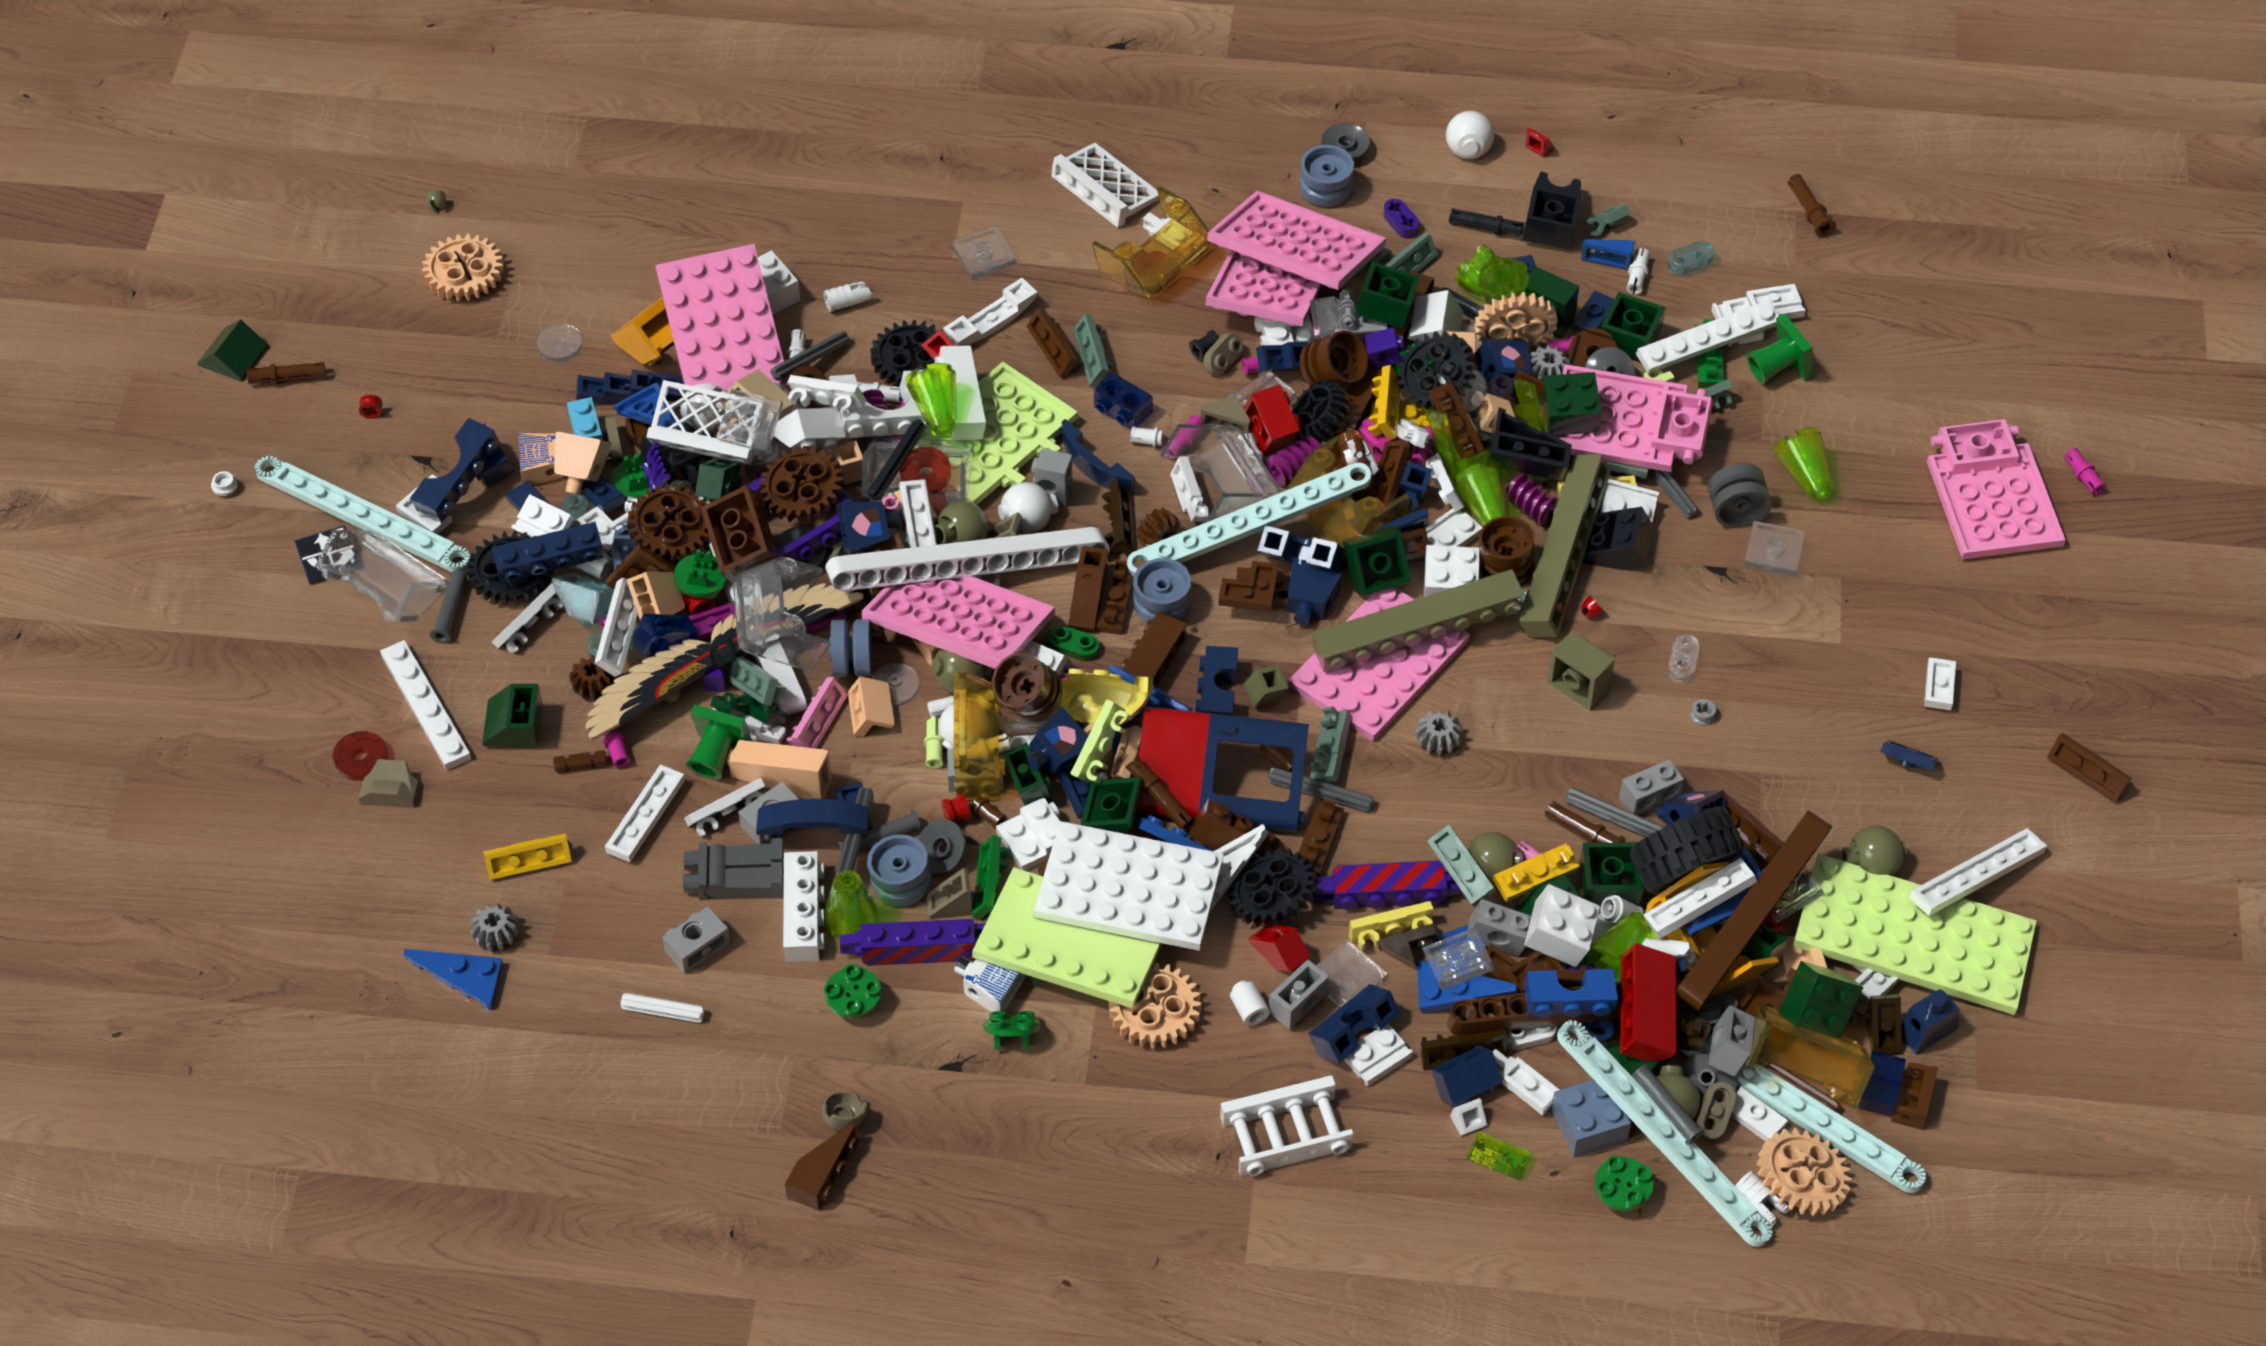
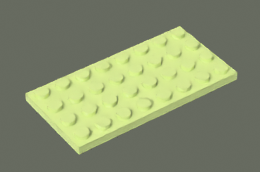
M1817 854L1793 943L1794 947L1807 951L1810 948L1822 951L1823 956L1874 970V972L1890 977L1894 976L1900 980L1935 991L1941 989L1948 995L2015 1015L2037 920L1965 898H1961L1928 916L1909 898L1912 890L1921 886L1920 884L1890 875L1872 874L1863 870L1858 865Z

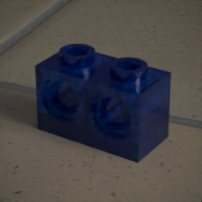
M1112 372L1094 390V407L1100 413L1110 416L1120 425L1132 430V427L1138 428L1153 413V396Z
M644 613L631 639L642 655L650 657L655 656L657 652L669 650L670 646L682 644L684 640H696L699 632L688 616Z

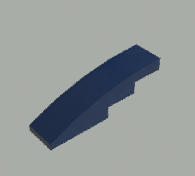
M1287 342L1283 345H1261L1257 347L1256 352L1260 373L1301 370L1300 355L1303 347L1308 342Z
M633 369L630 376L605 372L604 378L578 375L576 380V400L592 397L593 403L616 404L656 382L660 389L663 380L682 384V377ZM668 388L667 401L680 400L682 398L679 390Z

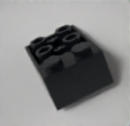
M1643 507L1597 513L1582 563L1618 570L1646 567L1654 526Z

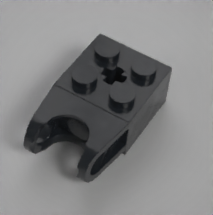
M1540 172L1533 186L1522 240L1568 250L1571 249L1582 198L1580 179L1574 178L1570 185L1560 187L1549 181L1547 172Z

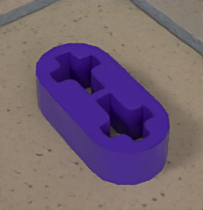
M1389 199L1386 201L1383 212L1385 220L1400 237L1406 239L1414 238L1419 230L1418 218L1402 200Z

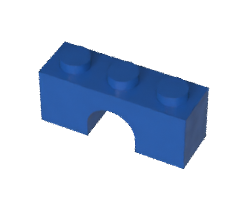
M1614 969L1585 970L1581 989L1574 991L1567 990L1560 985L1556 970L1528 971L1524 983L1527 1014L1542 1018L1551 1015L1575 1017L1580 1014L1605 1016L1614 1013L1618 1001Z

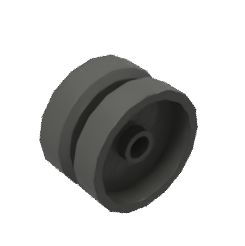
M1746 463L1733 464L1722 468L1711 477L1708 482V492L1713 503L1715 517L1720 524L1731 528L1747 527L1764 519L1771 511V498L1766 488L1767 484L1764 474L1760 468Z

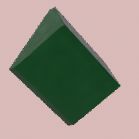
M240 319L223 329L198 361V366L242 382L247 375V368H252L268 348V345Z
M1141 777L1102 780L1101 783L1091 781L1081 825L1126 834L1133 824L1143 779Z

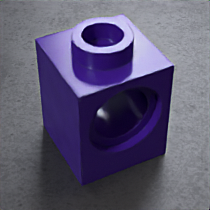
M1394 327L1364 335L1367 355L1374 370L1403 362L1401 354L1402 351L1406 350L1402 336H1397Z

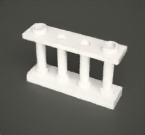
M1332 1075L1221 1103L1220 1119L1223 1127L1235 1126L1245 1156L1239 1157L1240 1177L1246 1175L1256 1176L1265 1170L1332 1153L1336 1155L1342 1154L1348 1149H1352L1353 1131L1350 1129L1340 1132L1329 1102L1335 1099L1336 1085ZM1319 1105L1329 1135L1312 1139L1302 1111L1303 1107ZM1288 1111L1291 1112L1301 1142L1284 1146L1274 1115ZM1260 1118L1264 1121L1273 1149L1256 1153L1246 1122Z

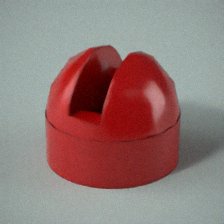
M1591 596L1584 600L1581 605L1582 614L1588 612L1586 618L1594 619L1604 612Z

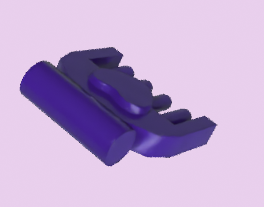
M659 443L652 444L647 453V462L642 465L651 492H655V486L657 485L659 487L666 486L671 478L670 473L666 474L665 464L661 462L662 456L658 457L660 454V450H658L660 447Z

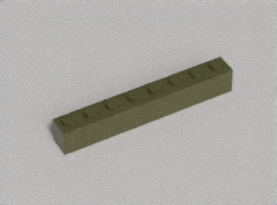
M1602 454L1573 455L1571 464L1568 467L1567 477L1564 486L1561 487L1557 507L1554 508V517L1551 526L1547 530L1544 547L1540 551V560L1537 569L1534 570L1530 590L1526 594L1525 606L1519 616L1520 625L1524 628L1528 637H1558L1611 472Z
M1511 569L1313 632L1312 647L1323 672L1339 670L1347 664L1364 662L1370 657L1379 654H1389L1395 649L1404 646H1414L1420 641L1429 638H1439L1445 633L1454 630H1464L1470 625L1479 622L1486 623L1504 614H1514L1523 609L1525 594Z

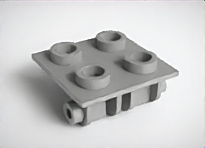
M1350 289L1342 290L1339 295L1340 301H1335L1337 332L1346 330L1358 334L1374 333L1387 329L1386 323L1355 314L1359 299L1355 300L1354 292Z

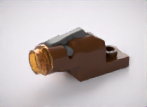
M1358 430L1346 431L1338 436L1342 468L1353 463H1363L1371 471V483H1369L1368 487L1341 498L1346 519L1352 526L1362 523L1360 515L1364 513L1360 500L1356 498L1374 492V477L1379 472L1372 453L1363 436L1359 435ZM1358 471V473H1353L1351 478L1355 481H1360L1365 478V474Z

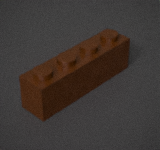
M1157 612L1154 619L1147 622L1144 628V635L1141 640L1137 639L1135 641L1129 659L1125 658L1123 660L1121 668L1135 676L1153 677V686L1157 688L1186 640L1187 623Z

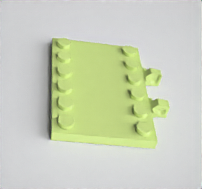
M1004 362L1000 363L978 382L986 419L983 439L952 440L951 430L946 429L947 410L943 411L944 415L940 431L923 433L906 459L909 464L961 500L972 502L976 505L1000 485L1012 487L1015 484L1027 482L1026 477L1019 473V469L1035 455L1039 457L1042 448L1061 452V448L1056 445L1054 440L1062 433L1061 421L1066 419L1072 424L1078 419V412Z
M1013 867L973 949L972 958L1134 1008L1162 943L1034 918L1033 912L1043 876Z

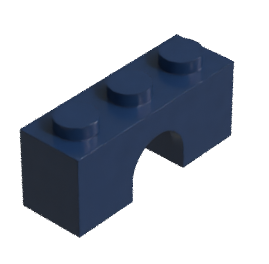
M1269 526L1264 527L1257 550L1269 559L1290 564L1294 562L1340 573L1345 557V550L1338 543L1314 537L1313 540H1308L1295 536L1289 531Z
M1206 645L1205 656H1200L1199 672H1204L1203 678L1198 677L1197 694H1202V698L1196 699L1195 712L1234 716L1235 691L1222 690L1219 686L1226 684L1236 685L1238 669L1237 647Z
M1369 984L1309 1032L1308 1035L1319 1057L1339 1064L1360 1047L1355 1038L1358 1032L1367 1028L1381 1030L1401 1013L1390 990Z

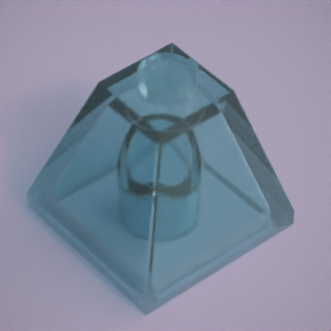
M577 573L552 578L551 583L568 615L577 618L578 623L593 626L594 623H598L601 618L608 614L614 589L607 586L606 583Z

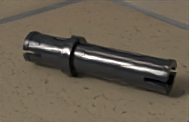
M1452 208L1449 216L1450 224L1488 230L1496 235L1502 233L1521 238L1524 230V222L1504 219L1500 215L1494 217Z

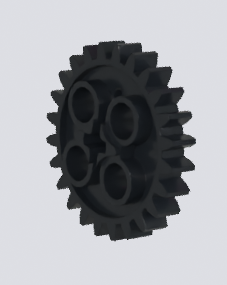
M903 320L900 327L896 323H893L892 330L885 327V335L878 333V340L872 341L873 348H870L871 365L874 366V372L879 373L880 379L887 378L888 385L895 381L897 387H900L903 371H915L912 368L906 340L910 339L916 370H928L931 379L938 382L940 373L935 371V361L921 346L937 332L935 325L926 327V321H923L921 325H917L916 320H913L912 324L908 325Z
M1434 331L1432 338L1424 334L1423 342L1415 339L1416 346L1414 348L1409 345L1407 346L1410 353L1408 355L1401 354L1405 362L1397 364L1402 371L1395 374L1400 379L1396 384L1401 389L1400 393L1417 409L1423 407L1429 412L1432 406L1437 411L1428 392L1431 386L1434 385L1433 388L1442 385L1436 372L1426 360L1427 355L1436 365V369L1446 383L1451 380L1454 381L1461 396H1466L1463 391L1464 388H1472L1468 381L1476 379V376L1471 371L1478 369L1474 363L1477 358L1472 353L1473 349L1462 337L1459 338L1455 333L1450 336L1447 331H1444L1440 336L1437 331Z
M504 531L502 538H498L494 534L492 535V542L484 539V547L476 546V553L470 554L471 561L467 562V574L471 587L475 588L477 595L483 594L485 601L492 597L494 604H497L500 599L503 600L504 606H507L509 600H513L515 605H518L520 598L528 602V595L531 594L538 597L537 589L545 590V583H550V575L554 574V571L503 584L500 583L492 547L527 539V532H524L521 537H518L517 531H514L512 536H508Z
M1277 848L1275 854H1271L1269 849L1266 850L1264 857L1257 853L1255 856L1256 860L1254 862L1249 860L1247 862L1248 866L1246 868L1243 867L1240 875H1237L1234 883L1229 886L1231 891L1228 894L1231 901L1230 905L1238 918H1243L1247 925L1253 922L1256 928L1263 922L1267 929L1271 922H1275L1276 926L1279 927L1283 919L1290 923L1291 915L1300 917L1301 915L1298 911L1300 908L1308 910L1309 907L1306 901L1315 900L1312 893L1318 891L1316 886L1318 879L1314 867L1310 864L1307 857L1302 858L1299 851L1293 855L1291 849H1288L1283 854L1281 849Z

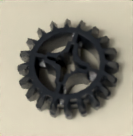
M1319 380L1316 385L1311 384L1308 390H1303V394L1300 397H1296V403L1291 405L1292 413L1296 414L1300 421V431L1295 439L1302 440L1304 436H1311L1321 445L1322 441L1327 443L1331 436L1335 437L1336 432L1342 429V424L1348 421L1346 416L1351 413L1349 408L1352 403L1349 400L1350 396L1344 388L1334 381L1326 380L1322 382Z

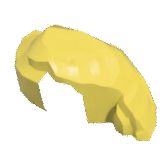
M1069 669V673H1061L1070 677L1061 680L1063 693L1056 710L1054 709L1049 715H1054L1064 705L1067 708L1065 711L1074 721L1095 723L1107 699L1126 709L1125 712L1130 714L1133 719L1146 705L1153 692V677L1135 676L1134 684L1122 680V675L1110 674V671L1094 670L1093 673H1085V670ZM1126 718L1121 719L1119 726L1130 720Z

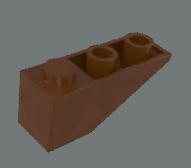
M1082 546L1068 623L1070 628L1095 631L1108 571L1107 549Z
M1208 799L1193 820L1189 836L1212 850H1217L1252 831L1257 826L1248 818L1233 813L1224 804ZM1268 831L1269 834L1254 854L1265 855L1268 849L1271 854H1275L1279 847L1280 839Z
M849 1124L797 1160L785 1183L787 1199L818 1211L823 1202H827L830 1199L836 1177L840 1178L846 1167V1158L849 1153L853 1154L858 1145L859 1138L856 1137L854 1124Z

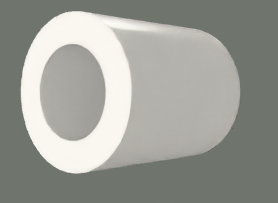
M1240 981L1233 986L1230 998L1246 1026H1254L1263 1022L1269 1016L1270 1010L1255 983Z

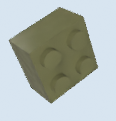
M1571 631L1551 652L1547 683L1591 711L1610 691L1615 659L1606 651H1601L1592 645L1586 638Z

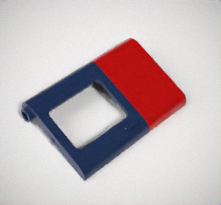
M1145 706L1139 757L1153 774L1157 773L1159 776L1158 780L1187 813L1193 817L1190 821L1195 819L1208 799H1211L1216 803L1224 804L1233 813L1248 818L1257 827L1263 824L1269 830L1297 833L1298 827L1303 828L1305 811H1300L1309 724ZM1229 741L1293 749L1294 760L1289 799L1281 802L1215 794L1213 792V782L1219 742ZM1142 789L1140 790L1135 815H1151L1153 817L1171 819L1146 790L1144 792Z

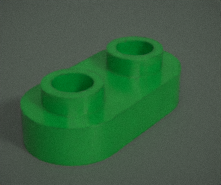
M1063 625L1053 627L1048 633V645L1050 649L1080 661H1091L1099 654V641L1091 634Z

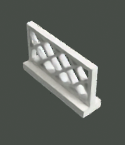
M1096 143L1068 157L1060 154L1054 157L1051 177L1117 228L1125 224L1126 217L1161 199L1162 193ZM1092 153H1095V154H1097L1099 157H1101V159H1100V158H1091V157H1087V156L1090 155V154H1092ZM1073 163L1084 164V168L1077 167ZM1087 165L1101 166V170L1087 168ZM1104 166L1114 167L1118 171L1104 170ZM1090 176L1100 177V180H1094ZM1103 177L1115 178L1117 182L1103 181ZM1120 179L1131 180L1134 184L1120 183ZM1107 189H1115L1117 193H1111ZM1120 190L1133 191L1134 195L1120 194ZM1137 192L1147 193L1150 196H1137ZM1124 202H1132L1134 204L1128 207Z
M663 380L651 427L648 428L646 437L652 444L659 443L661 446L751 465L753 459L752 451L765 403L764 401ZM668 388L679 390L683 398L669 405L666 400ZM697 394L704 395L708 403L694 410L689 399ZM721 400L729 401L733 408L720 416L713 405ZM686 402L692 413L679 420L673 409ZM733 402L741 403V404L735 406ZM747 405L757 407L755 416L744 421L739 410ZM711 407L718 418L704 426L698 415ZM668 412H671L677 421L668 428L659 426L660 418ZM736 412L742 424L729 431L723 420ZM696 417L702 428L693 433L686 432L682 424ZM721 422L727 433L718 439L711 437L707 430ZM751 423H753V424H752V427H751V430H750L749 427H748V425H750ZM680 426L682 431L675 429ZM743 428H746L750 434L747 445L736 443L732 435ZM705 432L707 436H703L700 434ZM730 437L731 440H732V442H731V441H727V440H725V439H727V438Z

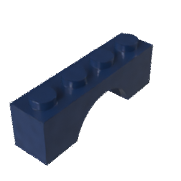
M471 418L466 420L454 437L461 450L460 459L456 467L444 476L424 478L410 497L416 511L440 523L453 512L455 504L461 496L467 493L471 482L482 472L484 464L491 455L496 453L500 444L493 429Z

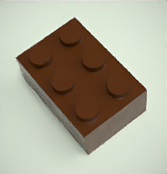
M748 485L701 507L720 573L732 584L735 585L781 563L761 498Z

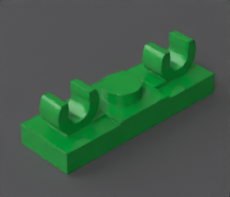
M1703 319V324L1711 322L1714 319ZM1722 347L1695 356L1698 388H1708L1724 381Z
M992 835L979 849L971 916L978 920H981L987 913L991 914L1000 894H995L1001 880L999 870L1003 871L1009 866V863L1001 858L1005 859L1010 854V850L1001 847L1002 838Z

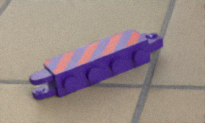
M1438 860L1339 865L1333 870L1332 876L1317 878L1316 886L1318 891L1312 893L1316 904L1333 903L1334 909L1344 910L1368 907L1379 909L1388 906L1408 907L1428 901L1431 902L1432 906L1445 904L1446 897L1464 894L1450 873L1445 872L1444 865Z
M974 919L861 924V930L855 931L853 934L840 935L841 954H855V956L862 957V962L868 966L957 962L960 957L971 961L974 959L972 958L973 949L985 923L974 924Z

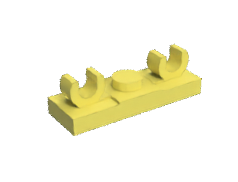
M1428 901L1351 920L1349 924L1351 944L1358 943L1359 949L1363 951L1365 950L1366 940H1372L1375 947H1379L1378 939L1432 924V904Z

